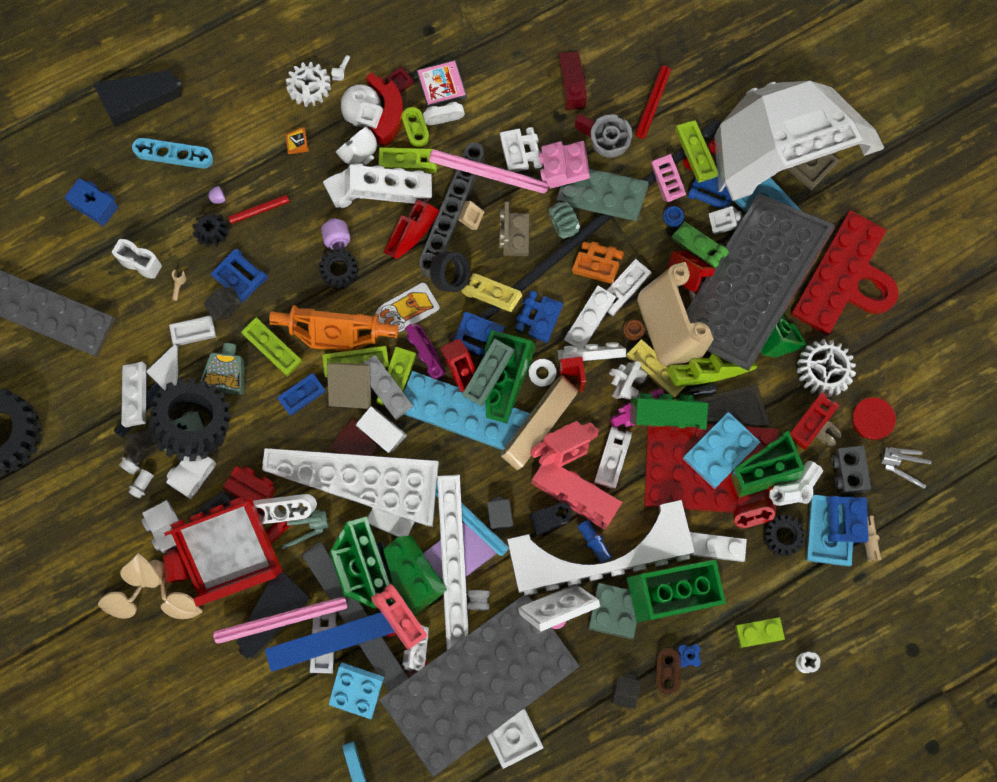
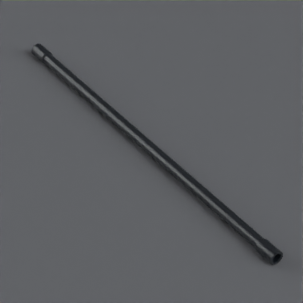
M712 120L700 130L704 141L716 134L720 126L718 120ZM683 147L671 155L675 165L686 157ZM666 163L658 167L659 169H663L665 167H668L669 165L668 163ZM654 170L642 179L643 181H648V188L657 181ZM599 214L511 288L520 292L525 290L613 216ZM490 304L476 316L488 320L502 308ZM457 330L449 336L452 342L454 340ZM464 335L462 341L466 340L469 336Z

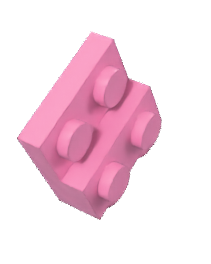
M562 141L542 146V153L538 155L541 165H544V169H541L540 172L543 182L547 181L550 189L590 178L584 141L563 146Z

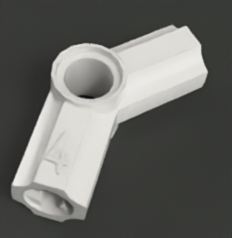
M807 461L804 464L805 472L801 479L774 486L770 490L769 497L772 499L773 504L780 506L797 502L809 503L813 497V486L823 472L821 466L812 461Z

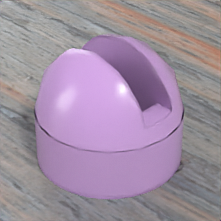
M220 186L210 190L209 199L213 203L220 204L226 201Z

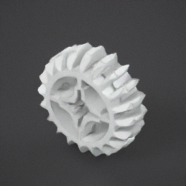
M825 339L821 340L820 344L815 341L812 343V347L807 346L805 352L800 354L801 359L797 361V365L801 366L797 369V373L803 374L799 381H806L804 388L811 386V393L818 390V395L824 392L828 395L827 397H831L833 393L839 395L841 390L845 391L848 388L847 385L853 382L851 377H854L856 373L851 370L856 367V364L850 363L853 356L846 355L848 349L846 348L842 351L840 349L842 347L841 343L834 346L833 340H830L827 344ZM825 354L822 360L811 361L814 355ZM812 371L818 375L819 380L814 376ZM830 376H841L838 382L827 383Z

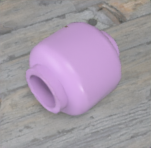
M333 218L329 219L321 227V234L326 247L332 250L337 248L338 251L340 248L344 249L350 242V233L345 221Z

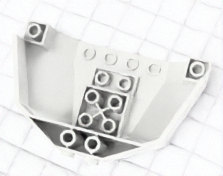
M813 81L771 82L763 88H753L747 91L746 96L720 124L714 136L716 143V165L719 172L717 176L718 192L723 191L726 186L734 201L751 195L759 184L787 168L858 144L864 156L883 150L884 146L876 130L832 87Z

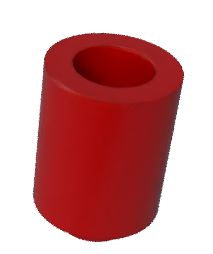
M168 550L167 554L163 555L166 583L187 581L188 571L179 550Z

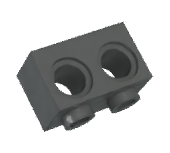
M864 446L838 448L831 456V464L836 470L834 483L836 489H839V494L864 493L870 490L871 484ZM844 455L851 458L852 465L845 463ZM848 476L854 478L855 486L848 484Z

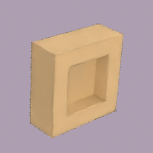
M465 201L458 220L471 230H477L484 211L471 201Z

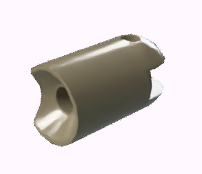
M828 420L816 437L825 445L834 446L836 445L834 438L841 439V432Z

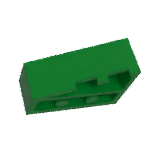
M639 393V397L631 396L630 423L663 427L678 426V428H685V426L697 427L705 430L707 428L708 403L693 399V395H680V398H673L672 394H660L658 398L652 397L651 393Z
M789 430L779 439L771 442L762 451L753 455L734 469L731 479L739 498L772 488L776 485L801 479L805 468Z
M399 536L384 549L393 585L414 616H417L447 591V588L412 536Z

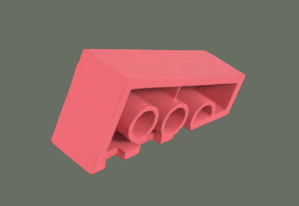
M552 463L546 466L541 465L531 481V484L559 502L568 504L573 511L604 531L623 503L599 489L596 485L583 480L574 471H568L563 467L557 468Z

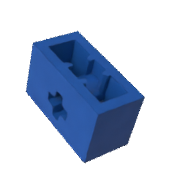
M79 178L64 199L70 206L104 227L118 209L117 204L114 202L115 197L107 191L102 193L97 190L98 187L89 180L85 182Z

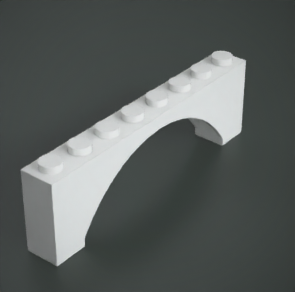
M682 500L659 505L660 514L646 538L625 556L603 564L581 565L560 560L539 548L531 541L529 534L507 539L519 593L530 596L537 594V590L546 588V591L559 589V585L568 583V586L581 584L582 579L589 578L590 582L601 580L604 574L611 573L612 577L625 574L624 570L633 568L634 572L647 569L646 565L655 563V567L669 564L668 560L677 559V562L689 560L690 555H693L695 552Z

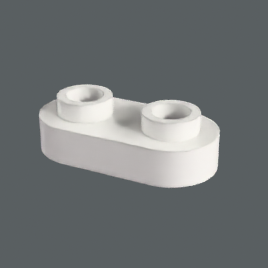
M451 102L441 107L432 106L423 113L424 121L427 125L458 120L465 115L463 105L457 102Z

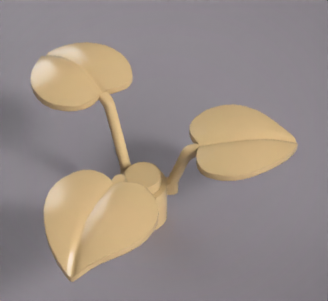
M139 553L126 563L120 572L124 581L132 586H138L133 595L127 598L122 592H110L105 594L98 603L99 608H102L104 612L114 617L130 618L135 615L137 610L136 605L132 602L142 587L154 588L160 584L161 597L164 600L161 604V609L170 617L189 619L201 614L203 611L199 606L196 607L193 598L185 593L173 592L167 597L165 592L166 581L163 578L165 573L164 563L158 560L148 562Z

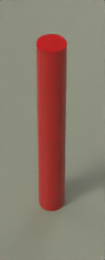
M286 194L230 215L228 218L230 223L233 224L290 201Z

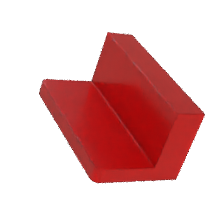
M672 251L667 269L675 264L686 262L690 276L688 281L682 286L692 292H697L702 277L713 276L716 269L688 251Z
M582 357L560 359L559 377L561 375L564 377L576 376L578 392H583L586 379Z

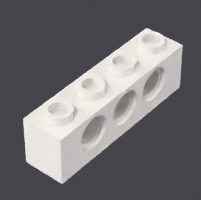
M355 163L349 165L345 171V196L415 204L416 200L428 203L432 198L431 174L419 170L409 172L402 168L392 170L384 169L383 166L367 167L363 164ZM364 178H368L372 184L367 183ZM385 180L389 181L392 186L387 185ZM405 183H409L412 188L407 187Z

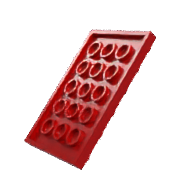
M707 424L706 430L686 426L685 428H678V426L647 425L644 507L659 508V505L682 500L684 510L733 513L740 506L761 500H768L773 503L769 497L770 490L774 487L739 498L731 479L733 471L714 489L683 460V457L715 425ZM745 427L760 443L739 465L762 451L771 442L776 441L778 429Z

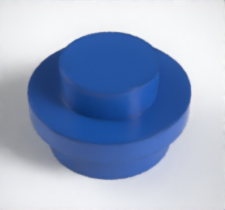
M671 206L664 211L663 220L667 225L676 227L683 222L684 213L679 207Z

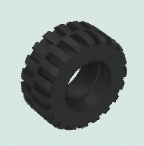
M1 389L0 413L10 415L13 423L11 436L0 447V474L4 475L9 474V469L13 471L19 470L21 463L27 464L31 460L29 458L31 453L36 454L38 450L35 447L36 443H40L42 438L38 434V431L42 430V424L37 421L40 417L33 410L31 404L17 394Z

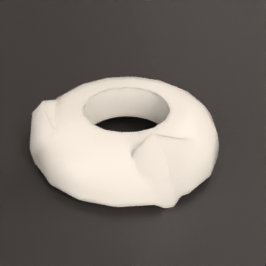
M539 359L529 366V377L535 385L547 386L555 380L556 368L552 361ZM539 367H545L548 370V376L545 379L537 377L536 370Z

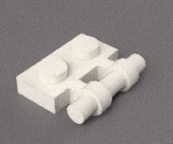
M533 127L527 128V135L521 136L520 129L500 132V140L508 171L528 170L529 161L534 163L535 168L543 166L538 155L541 153L537 145L539 141L538 136L535 134ZM524 145H529L531 152L525 153Z

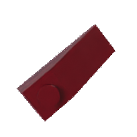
M558 53L565 110L585 109L587 94L579 53Z

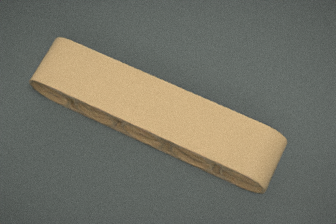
M563 375L558 377L503 449L500 456L516 470L522 468L531 457L530 452L532 448L542 442L576 396L579 389Z

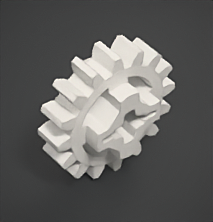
M303 62L301 63V68L294 66L295 72L289 71L290 78L286 79L288 85L286 88L288 93H290L291 99H296L298 105L303 101L305 107L308 106L309 102L316 106L315 101L318 100L322 103V96H329L327 90H331L330 77L327 76L326 69L321 70L319 64L313 67L312 62L309 63V66H305Z

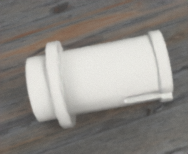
M141 469L134 484L129 486V493L139 499L142 495L145 496L144 491L154 475Z

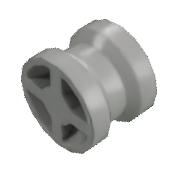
M468 591L470 602L467 604V609L489 610L487 598L490 596V591Z

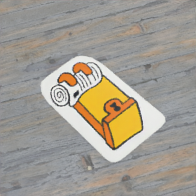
M420 283L384 303L378 308L376 314H379L380 323L398 324L399 332H401L409 324L419 322L438 311L440 307L425 283Z

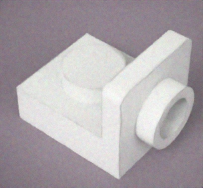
M731 206L709 213L713 233L717 235L737 229L743 219L741 212Z

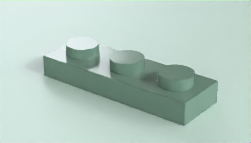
M494 339L462 396L482 407L515 350Z

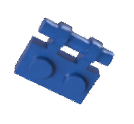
M530 291L528 297H525L523 301L524 307L521 314H518L516 318L515 330L522 332L524 326L529 327V337L548 344L563 303L543 296L541 303L535 301L538 294ZM531 309L537 311L534 320L528 318Z

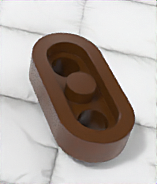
M666 648L661 650L657 656L656 684L660 692L672 695L680 688L681 657L677 651ZM672 656L673 663L669 665L667 664L666 659L667 657ZM668 679L673 681V685L670 688L666 686Z

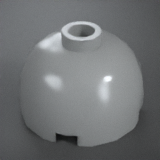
M604 115L596 120L591 129V145L601 156L607 158L618 157L630 145L632 128L625 119L622 120L617 115Z

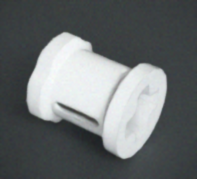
M801 653L797 656L795 664L800 672H815L820 668V658L816 653ZM810 658V666L806 667L804 665L807 662L806 659Z

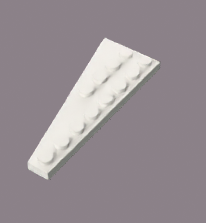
M266 448L264 450L262 467L264 472L433 527L438 461Z

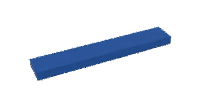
M382 612L267 648L265 653L270 671L273 672L395 633Z

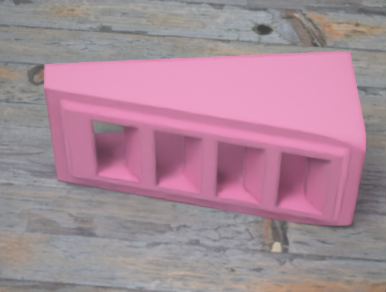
M671 154L651 161L663 201L669 202L685 196L686 192ZM668 163V167L659 169L658 166ZM671 172L670 175L662 177V174ZM672 179L674 181V183H671L669 185L665 184V182L670 181ZM676 188V191L672 193L668 192V190Z

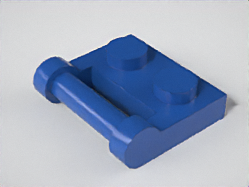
M717 177L699 183L695 179L688 198L692 200L696 198L720 209L728 208L732 200L726 186L723 191L718 192ZM698 188L725 198V201L698 191Z
M238 249L233 250L210 274L242 303L268 279V275L264 271H259L242 256V252ZM237 262L255 278L250 281L232 264Z
M463 312L453 341L457 339L462 341L463 336L466 335L487 343L491 330L502 333L505 326L468 312ZM462 341L468 352L481 357L485 356L484 348Z
M826 497L827 504L829 505L830 522L828 542H869L867 498ZM838 505H843L844 534H839Z

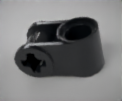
M558 503L529 514L528 516L536 536L569 522L572 516L571 507L566 503ZM560 508L568 512L565 515V519H562L561 516H556Z

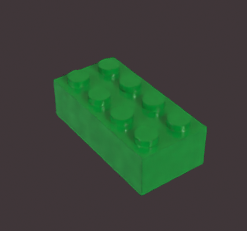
M716 560L639 574L627 578L637 623L726 604Z

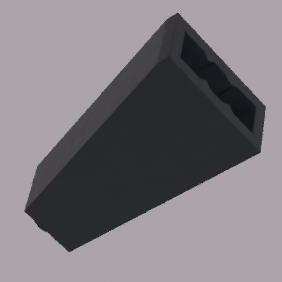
M170 70L93 84L115 127L182 96L179 90L182 85L177 76H172Z
M282 572L276 578L269 580L247 622L306 607L312 599ZM288 625L238 638L236 641L240 646L238 651L246 659L249 657L256 659Z

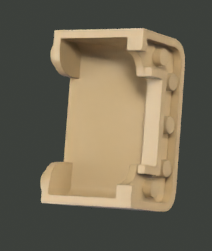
M686 262L671 266L644 287L637 298L657 360L665 367L689 363L691 358H702L714 340L709 327L705 323L695 322L690 324L678 289V286L685 284L690 276Z

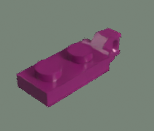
M418 324L406 326L407 338L416 346L419 351L418 356L428 366L427 372L433 379H439L447 372L440 362V356L422 327Z

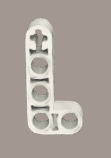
M309 494L253 501L256 510L261 508L265 512V516L259 515L262 524L305 519L317 506L315 498ZM303 503V506H307L308 509L306 510L305 507H298V506ZM278 505H283L287 513L280 512Z

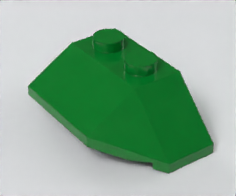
M363 517L345 523L329 553L343 594L370 607L377 608L372 601V596L377 593L381 594L390 583L368 519ZM389 598L388 600H386V603L390 604L393 603V601Z

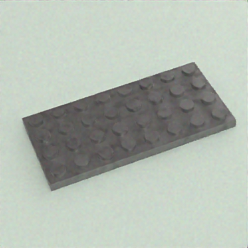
M758 193L725 247L729 254L725 258L722 257L719 261L714 275L705 279L686 310L690 324L702 322L709 327L714 340L707 349L708 352L747 371L750 370L835 229L834 224Z
M523 595L380 699V702L432 777L580 667L552 627L540 631L519 614V607L533 602L529 596Z

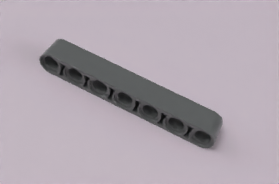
M478 143L468 144L462 158L483 163V147ZM472 153L479 154V156L476 158L470 157L469 155ZM456 170L420 257V270L425 277L430 278V268H425L424 265L427 262H432L437 254L447 252L459 223L458 217L465 201L468 200L478 175L471 174L465 176L462 174L464 171ZM462 189L464 193L457 194L455 190ZM455 207L457 211L451 213L447 209ZM443 225L450 227L447 231L439 229ZM434 244L442 245L438 250L432 248Z

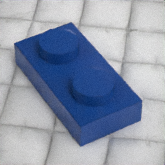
M312 373L277 398L288 414L292 416L326 391Z

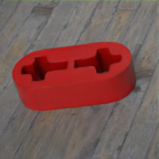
M768 500L740 506L733 512L734 524L739 528L763 524L772 521L775 517L774 505Z

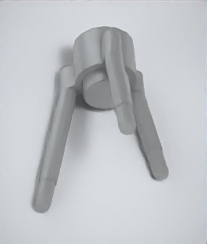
M885 447L881 457V464H885L886 470L893 471L921 488H926V485L895 468V465L900 466L902 459L931 464L932 461L903 455H922V451Z

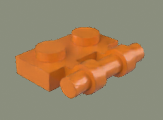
M584 241L582 249L588 252L587 254L578 253L572 269L573 274L613 284L619 268V262L613 261V259L622 260L624 251L617 250V247L613 246L609 248L601 246L598 242L592 241L589 243ZM598 253L606 256L605 258H601L595 255Z

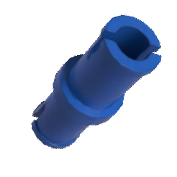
M589 520L584 521L577 527L587 541V547L593 550L600 564L607 562L613 557L603 543V537L597 534Z

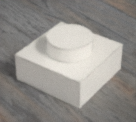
M362 101L355 121L376 129L383 108Z

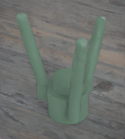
M314 510L308 518L287 521L288 526L309 523L310 529L315 528V530L282 545L281 549L291 547L314 535L322 534L323 529L328 528L325 511Z

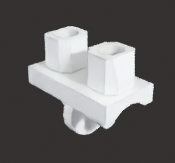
M628 362L626 366L620 364L618 370L611 369L609 374L614 377L611 384L616 386L612 394L614 398H624L631 401V396L637 397L639 392L631 385L633 381L639 384L643 383L647 376V373L640 368V362Z

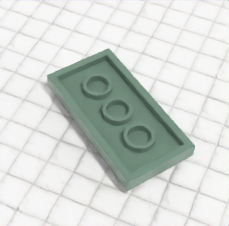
M589 169L590 178L562 185L560 188L557 203L565 201L571 207L638 221L649 184L648 181Z

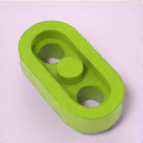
M415 107L407 108L403 112L402 121L409 142L414 147H424L429 141V132L423 115ZM411 118H415V119H416L415 122H410L409 120H410ZM417 136H421V137H422L421 140H416L415 138H416Z

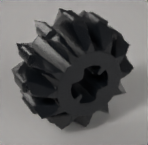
M213 211L209 216L203 212V218L196 217L198 223L192 224V228L195 230L193 236L198 238L197 241L201 245L205 243L206 247L209 248L213 243L215 247H218V241L225 242L223 236L229 235V231L226 229L228 223L223 221L222 215L216 216Z

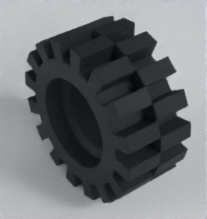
M337 248L333 249L334 252L327 251V255H323L321 257L322 261L319 262V272L326 285L329 284L333 289L334 286L337 289H341L342 286L348 288V284L352 285L354 283L353 280L357 279L358 265L355 257L348 250L345 252L342 248H340V251H337ZM336 262H343L347 266V270L343 275L336 276L331 273V266Z
M780 515L767 523L768 525L764 528L763 538H765L764 544L768 545L769 548L767 549L769 551H773L775 555L789 556L803 547V542L806 540V537H804L806 531L802 529L803 524L797 522V518L793 519L790 515ZM785 527L791 531L792 540L790 543L783 544L778 541L776 533L779 528Z

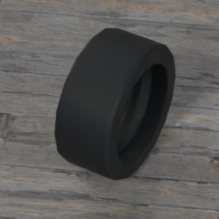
M441 252L437 254L430 266V277L433 285L440 291L458 292L467 285L470 277V266L466 257L459 252ZM450 259L455 266V277L451 284L447 282L445 277V267Z

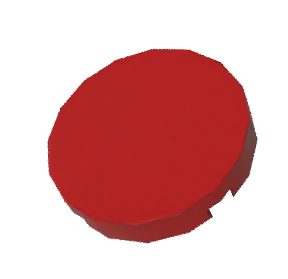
M870 397L862 400L854 407L851 417L854 430L861 437L876 441L888 436L896 424V415L893 408L880 398Z

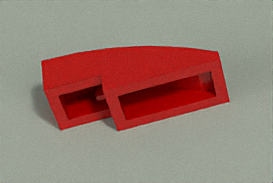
M416 200L409 216L401 215L383 253L398 259L408 252L426 234L440 210L425 202Z

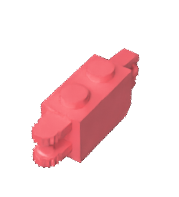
M577 421L553 433H548L544 437L543 442L532 448L530 454L535 458L541 456L539 463L542 466L552 463L555 467L560 468L587 454L589 443L598 436L599 429L591 422L584 425Z

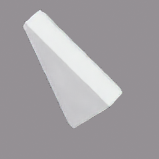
M175 344L146 371L165 391L166 384L172 382L174 386L177 385L179 348Z

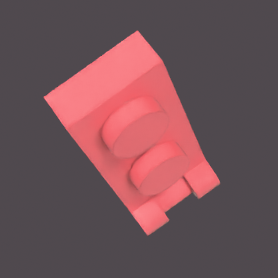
M389 584L381 594L377 593L372 596L373 603L380 609L407 650L428 636L393 585ZM389 598L394 603L390 607L386 603V600H388Z

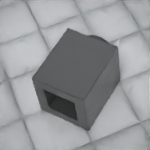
M495 497L491 499V502H487L491 531L513 528L509 499L504 500V497Z

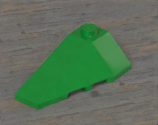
M782 315L762 348L761 353L764 356L777 358L803 349L807 345L794 323L790 324L785 316Z
M491 330L485 354L494 339L515 350L486 399V418L507 424L531 364L536 346L531 340Z

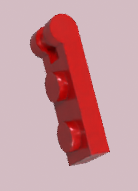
M821 392L790 432L793 441L804 450L807 449L840 406L836 401L832 402L827 398L828 395L824 392ZM820 405H823V406H824L825 408H827L828 410L825 411L824 409H822V408L820 407Z

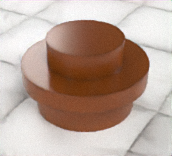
M635 319L627 321L623 328L625 337L632 341L642 338L645 332L644 325Z

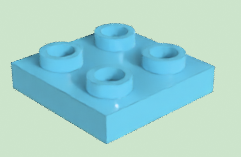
M341 662L329 705L372 719L384 677Z

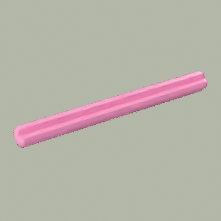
M432 150L429 155V161L543 194L548 190V183L546 181L543 182V180L437 150Z
M339 597L213 632L214 641L219 644L344 610L347 608V601L345 597Z

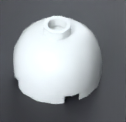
M367 85L349 87L341 98V112L344 119L356 127H366V125L355 121L362 101L382 107L377 92Z
M366 126L347 143L342 145L336 153L349 165L355 163L367 165L374 159L372 154L377 148L376 138Z

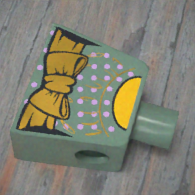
M224 343L222 354H210L201 380L207 382L206 387L210 388L214 385L217 387V392L244 395L245 364L242 357L235 356L236 345Z

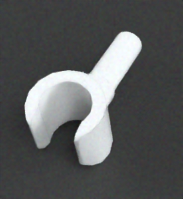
M345 56L340 68H332V80L342 81L344 79V70L350 56Z

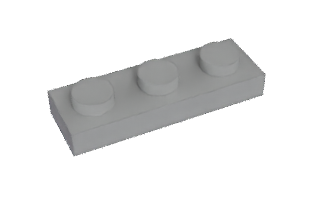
M375 355L363 363L370 365L371 388L395 420L413 408V405Z

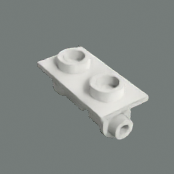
M422 626V628L428 635L429 628ZM428 636L411 649L404 650L402 663L404 671H420L425 667Z

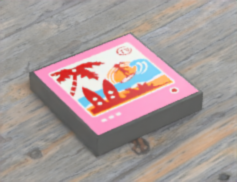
M456 60L417 70V76L427 108L467 99Z

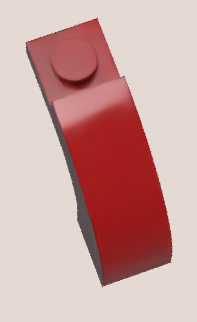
M371 72L366 76L367 86L372 87L377 92L385 107L377 128H369L376 140L385 148L400 132L403 124V103L401 94L393 81L386 85V82L380 76L376 77Z

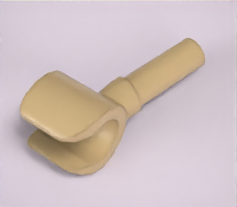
M173 270L172 277L175 284L172 300L177 301L179 289L186 282V276L183 271L182 276L177 278V271Z

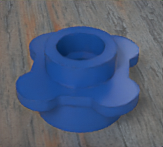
M697 644L689 647L685 645L679 646L681 667H687V665L698 667L701 665V660L699 659L701 649Z

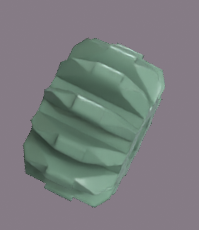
M565 201L559 202L549 208L550 221L559 237L564 239L579 232L580 225L569 203Z

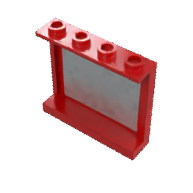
M242 497L236 498L229 502V506L224 508L222 504L211 508L209 510L210 513L203 515V512L197 513L189 517L190 521L185 523L183 519L170 524L171 529L164 533L165 536L172 534L198 594L193 598L196 607L272 580L283 572L251 497L245 500Z

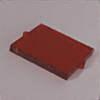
M352 419L345 429L339 432L338 438L330 447L338 454L374 456L373 453L379 447V444L357 427V422Z

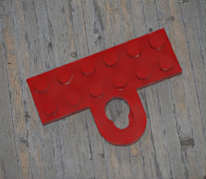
M850 210L791 316L829 335L847 302L872 314H882L890 310L898 299L897 284L892 277L869 265L887 230ZM862 279L871 280L876 288L881 291V298L874 299L864 296L858 289V282Z

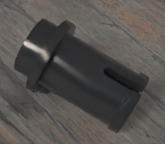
M715 382L688 385L689 395H693V398L707 395L712 397L716 394Z

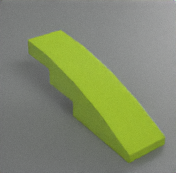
M711 354L710 358H691L688 365H669L667 373L675 386L715 382L749 372L714 354ZM755 362L753 363L749 371L755 370L757 368V364Z

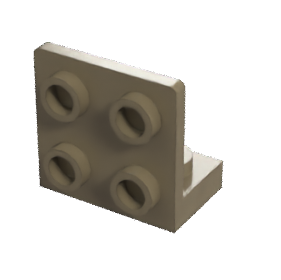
M505 202V208H500L499 248H503V255L528 256L529 214L509 213V202Z

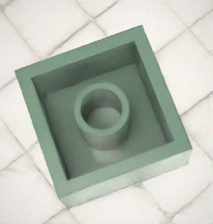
M598 583L594 597L599 600L600 607L591 610L587 629L627 639L634 638L637 621L630 590Z

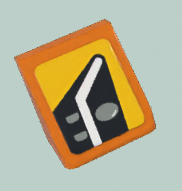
M305 127L285 134L288 154L309 151Z

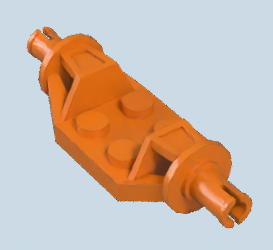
M293 305L290 313L271 311L269 318L270 325L288 326L290 335H296L310 348L342 352L359 350L371 343L376 344L379 336L398 338L399 333L398 324L380 323L379 314H375L374 317L363 314L350 315L315 311V309H298L296 305ZM297 322L307 323L308 331L297 326ZM360 329H371L369 335L359 337Z

